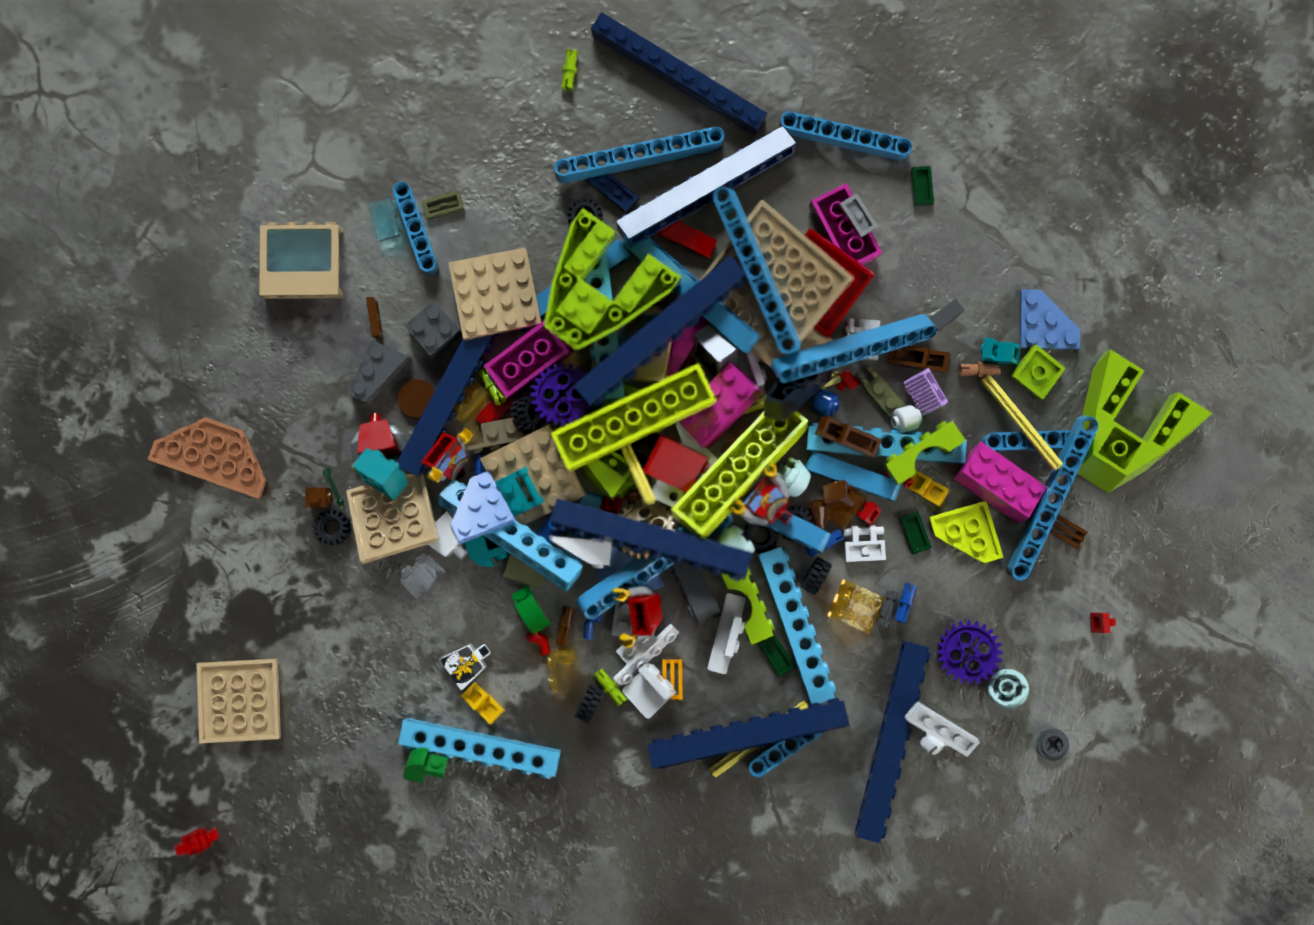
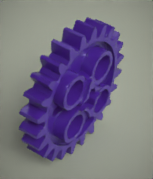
M562 362L561 368L554 364L553 370L548 366L546 367L548 373L540 372L541 379L535 378L538 386H532V389L536 391V393L531 394L532 398H536L532 405H538L535 412H542L540 418L544 419L547 417V424L553 420L555 427L558 426L559 422L565 427L566 422L571 424L574 420H579L581 416L586 417V411L592 412L591 407L583 397L580 399L572 397L577 389L574 386L569 389L574 382L578 383L587 375L586 371L580 374V366L574 370L572 363H570L568 368L565 367L564 362ZM561 377L569 379L568 383L563 386L558 384V380ZM547 391L555 393L554 397L550 400L544 398ZM559 393H566L568 397L565 399ZM558 401L554 408L550 407L552 404ZM561 405L569 406L568 412L564 414L558 412V409Z
M970 620L967 621L965 626L960 621V627L958 628L952 624L953 631L945 629L947 637L944 635L940 636L944 643L940 642L937 644L942 648V650L937 651V654L943 656L938 659V662L945 663L941 669H948L946 675L950 676L953 674V681L961 678L962 685L965 680H968L970 686H972L973 680H976L977 684L980 685V678L987 682L988 674L992 677L995 675L992 669L999 670V666L996 663H1002V659L997 657L1003 654V651L997 650V648L1002 646V643H995L998 635L991 636L993 629L986 631V624L981 628L978 627V621L975 622L974 626L971 625ZM962 635H969L971 641L968 644H964L960 641V637ZM976 637H979V641L973 649L975 655H970L965 666L960 668L961 663L966 658L965 650L969 651ZM985 644L989 647V652L982 654L978 651V647ZM952 652H959L962 655L961 659L958 661L952 660L950 658ZM975 661L980 667L977 671H971L968 668V664Z

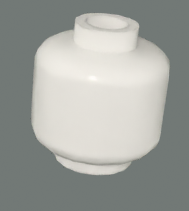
M912 405L895 409L893 417H891L893 428L900 430L901 433L918 429L922 422L920 411Z

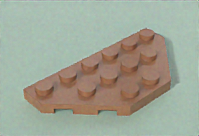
M206 417L176 430L164 438L155 440L147 459L257 499L261 498L267 482L245 432Z

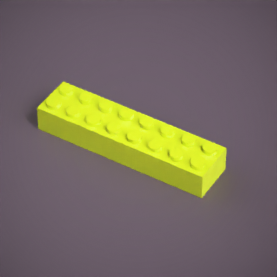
M697 364L562 427L551 434L567 469L571 472L716 404V399L700 365Z
M797 411L783 422L764 417L763 412L671 509L673 518L694 536L706 539L730 514V508H735L738 505L734 501L741 502L766 475L763 473L762 468L769 472L772 469L769 463L775 465L808 430V420Z

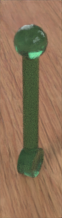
M325 468L323 475L327 476L337 498L336 503L338 506H343L344 500L340 498L330 475L331 469Z

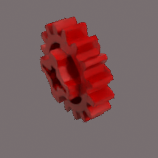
M203 827L182 836V841L173 847L177 856L185 853L188 856L196 855L212 847V841L217 840L220 836L216 827L209 830Z

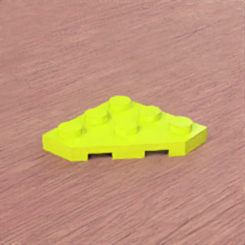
M986 501L928 517L934 537L976 560L987 563L1004 558Z

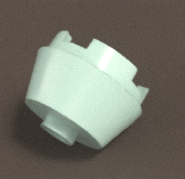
M792 457L788 458V463L785 466L781 464L776 471L786 483L789 496L797 497L803 493L811 477L803 463Z
M732 525L730 528H724L716 541L717 543L752 553L755 551L751 540L747 542L741 535L743 531L735 525Z
M1004 669L996 672L994 677L990 678L987 690L993 703L1001 708L1012 709L1020 706L1026 700L1029 687L1021 673L1011 669Z

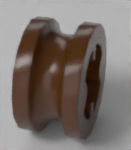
M637 488L624 496V498L628 499V505L642 498Z

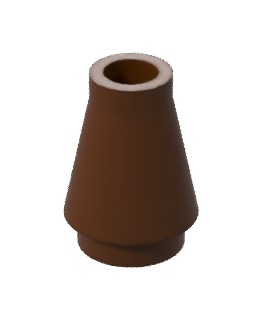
M822 499L809 501L808 510L810 516H812L813 525L821 529L826 528L827 506L824 505Z

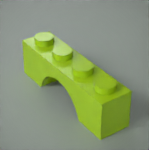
M946 421L941 422L935 426L937 430L930 434L928 431L919 437L920 441L915 445L911 442L902 448L904 452L898 456L894 453L885 459L887 463L882 466L895 485L901 484L916 474L915 461L923 449L933 447L947 453L966 441L953 421L948 423Z
M748 569L746 579H741V581L732 580L729 578V575L721 574L728 590L741 591L750 601L751 613L744 624V629L751 645L774 636L772 632L775 630L771 619L767 620L764 614L767 611L763 600H758L756 595L759 593L755 582L751 583L749 576L752 575L750 569Z

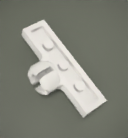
M918 701L905 715L907 721L924 730L918 741L921 747L927 752L931 751L930 754L932 755L938 754L947 745L968 757L980 743L978 738Z

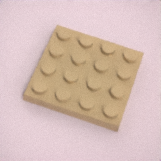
M526 247L449 262L464 340L534 327L541 323Z
M551 424L480 458L486 471L490 472L495 482L527 466L529 470L527 473L540 497L543 496L545 502L515 516V520L521 525H525L552 512L557 498L573 502L586 495L575 471L570 472L565 465L551 434L554 432ZM521 476L517 477L529 501H533Z
M405 472L406 475L404 477L409 483L395 501L369 484L346 490L359 558L362 564L439 541L425 475L421 474L419 478L409 472Z
M278 658L196 663L199 743L281 738Z

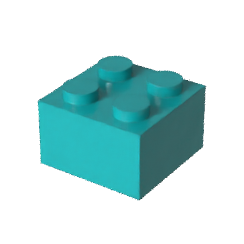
M366 448L352 467L364 482L395 501L409 483L404 477L406 474L399 469L400 465L394 460L390 459L388 461L380 451L376 449L372 451Z

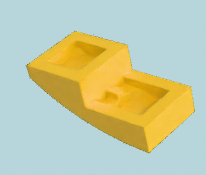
M915 470L916 474L911 477L914 483L907 489L940 507L950 490Z
M475 681L461 695L472 709L476 710L491 725L505 711Z

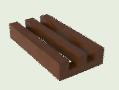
M367 297L372 337L375 339L383 338L378 300L374 297Z
M1057 515L1056 520L1079 532L1080 535L1075 534L1055 521L1053 523L1054 527L1077 540L1073 542L1053 529L1049 533L1072 547L1079 549L1080 543L1083 542L1084 536L1088 532L1062 516Z

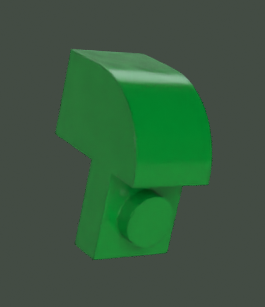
M529 585L511 595L518 613L533 634L551 625Z
M416 748L409 754L403 771V779L423 783L425 775L443 778L448 757L429 753V748Z

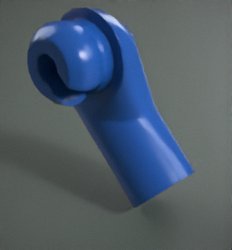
M602 614L594 619H586L583 631L584 639H593L594 622L600 623Z

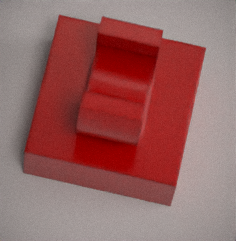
M847 368L839 375L842 381L836 387L840 391L847 386L853 390L860 382Z
M862 501L861 503L865 506V509L862 512L856 509L855 512L864 523L872 525L882 510L872 501L869 503Z
M1090 613L1091 632L1111 633L1110 627L1116 626V618H1110L1109 613Z

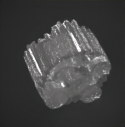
M425 553L418 556L415 560L417 563L414 566L408 565L400 573L402 575L400 583L415 599L420 597L421 592L425 594L433 588L437 581L436 578L438 576L443 577L446 573L429 554L426 555Z

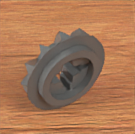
M1048 728L1041 732V735L1037 738V749L1045 759L1051 761L1060 760L1069 750V740L1061 730ZM1047 739L1056 740L1055 745L1058 750L1052 747L1048 749L1050 744Z

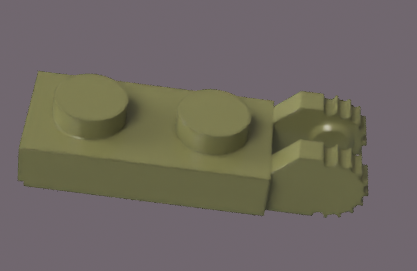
M867 364L864 366L865 371L873 380L868 383L859 372L855 374V377L884 413L891 417L895 409L901 408L905 404L883 378L877 375L876 371Z

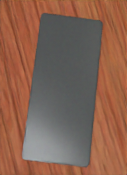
M955 299L931 317L930 320L936 325L937 330H940L965 309Z

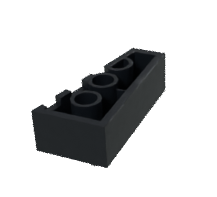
M832 369L787 383H783L777 378L764 398V417L780 422L786 420L832 380Z

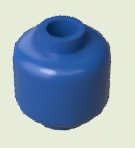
M821 388L810 398L812 410L823 416L835 415L840 406L838 395L825 388Z

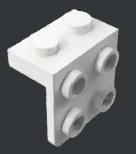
M648 663L638 670L639 673L622 690L645 718L652 717L676 693L673 685L659 674L660 671L653 664Z

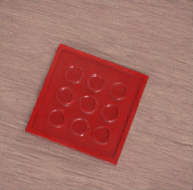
M810 228L805 236L854 277L813 327L829 339L875 273Z

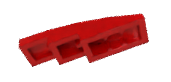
M680 221L656 233L659 237L672 241L687 250H692L705 258H710L717 243V240Z

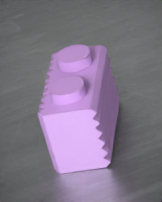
M929 368L904 381L906 392L912 395L915 408L923 416L948 402Z

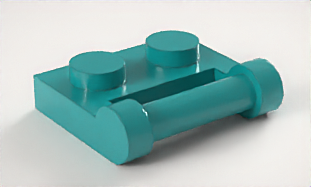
M527 466L495 482L513 517L545 502L543 496L540 497L527 473L529 472ZM521 476L533 501H529L517 477Z

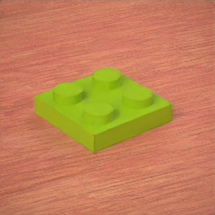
M1033 345L1013 371L1011 377L1039 400H1043L1066 368L1038 345Z

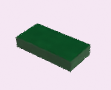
M931 166L911 167L914 207L934 205Z
M919 511L899 517L912 555L932 548Z
M773 633L774 636L764 639L758 643V646L778 676L782 677L796 666Z

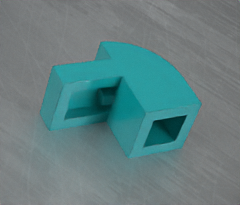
M984 338V343L981 345V361L999 363L1001 365H1018L1021 346L1015 342H998L993 338Z
M484 535L465 542L469 557L480 566H495L494 557H496V561L508 557L507 553L509 552L501 547L490 550L487 538Z

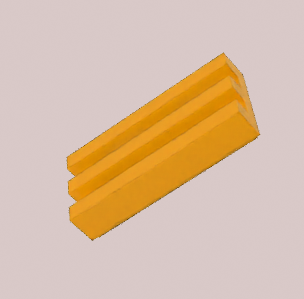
M662 659L663 678L667 679L666 664H670V682L674 690V663H678V695L674 694L670 699L683 700L682 659Z

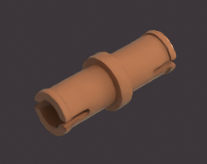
M977 362L976 364H959L958 371H961L959 376H976L978 378L983 375L999 376L1001 368H997L1000 367L999 363L983 364L982 362Z

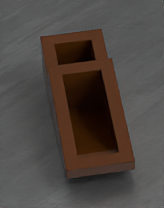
M905 346L889 351L886 363L922 371L929 368L934 373L948 374L951 354L950 352L929 350V348Z
M821 416L815 431V435L872 458H875L882 440L828 416Z

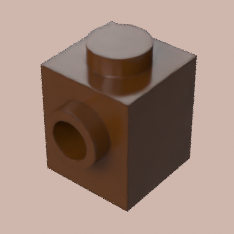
M846 480L834 481L829 485L823 486V503L833 512L855 505L853 487Z
M305 487V507L331 508L333 502L331 488Z

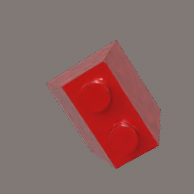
M660 436L643 472L687 493L699 480L702 473L705 474L710 466V463H708L710 458L671 436Z

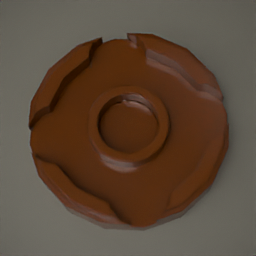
M409 380L402 385L398 392V405L406 415L421 418L435 389L424 380Z

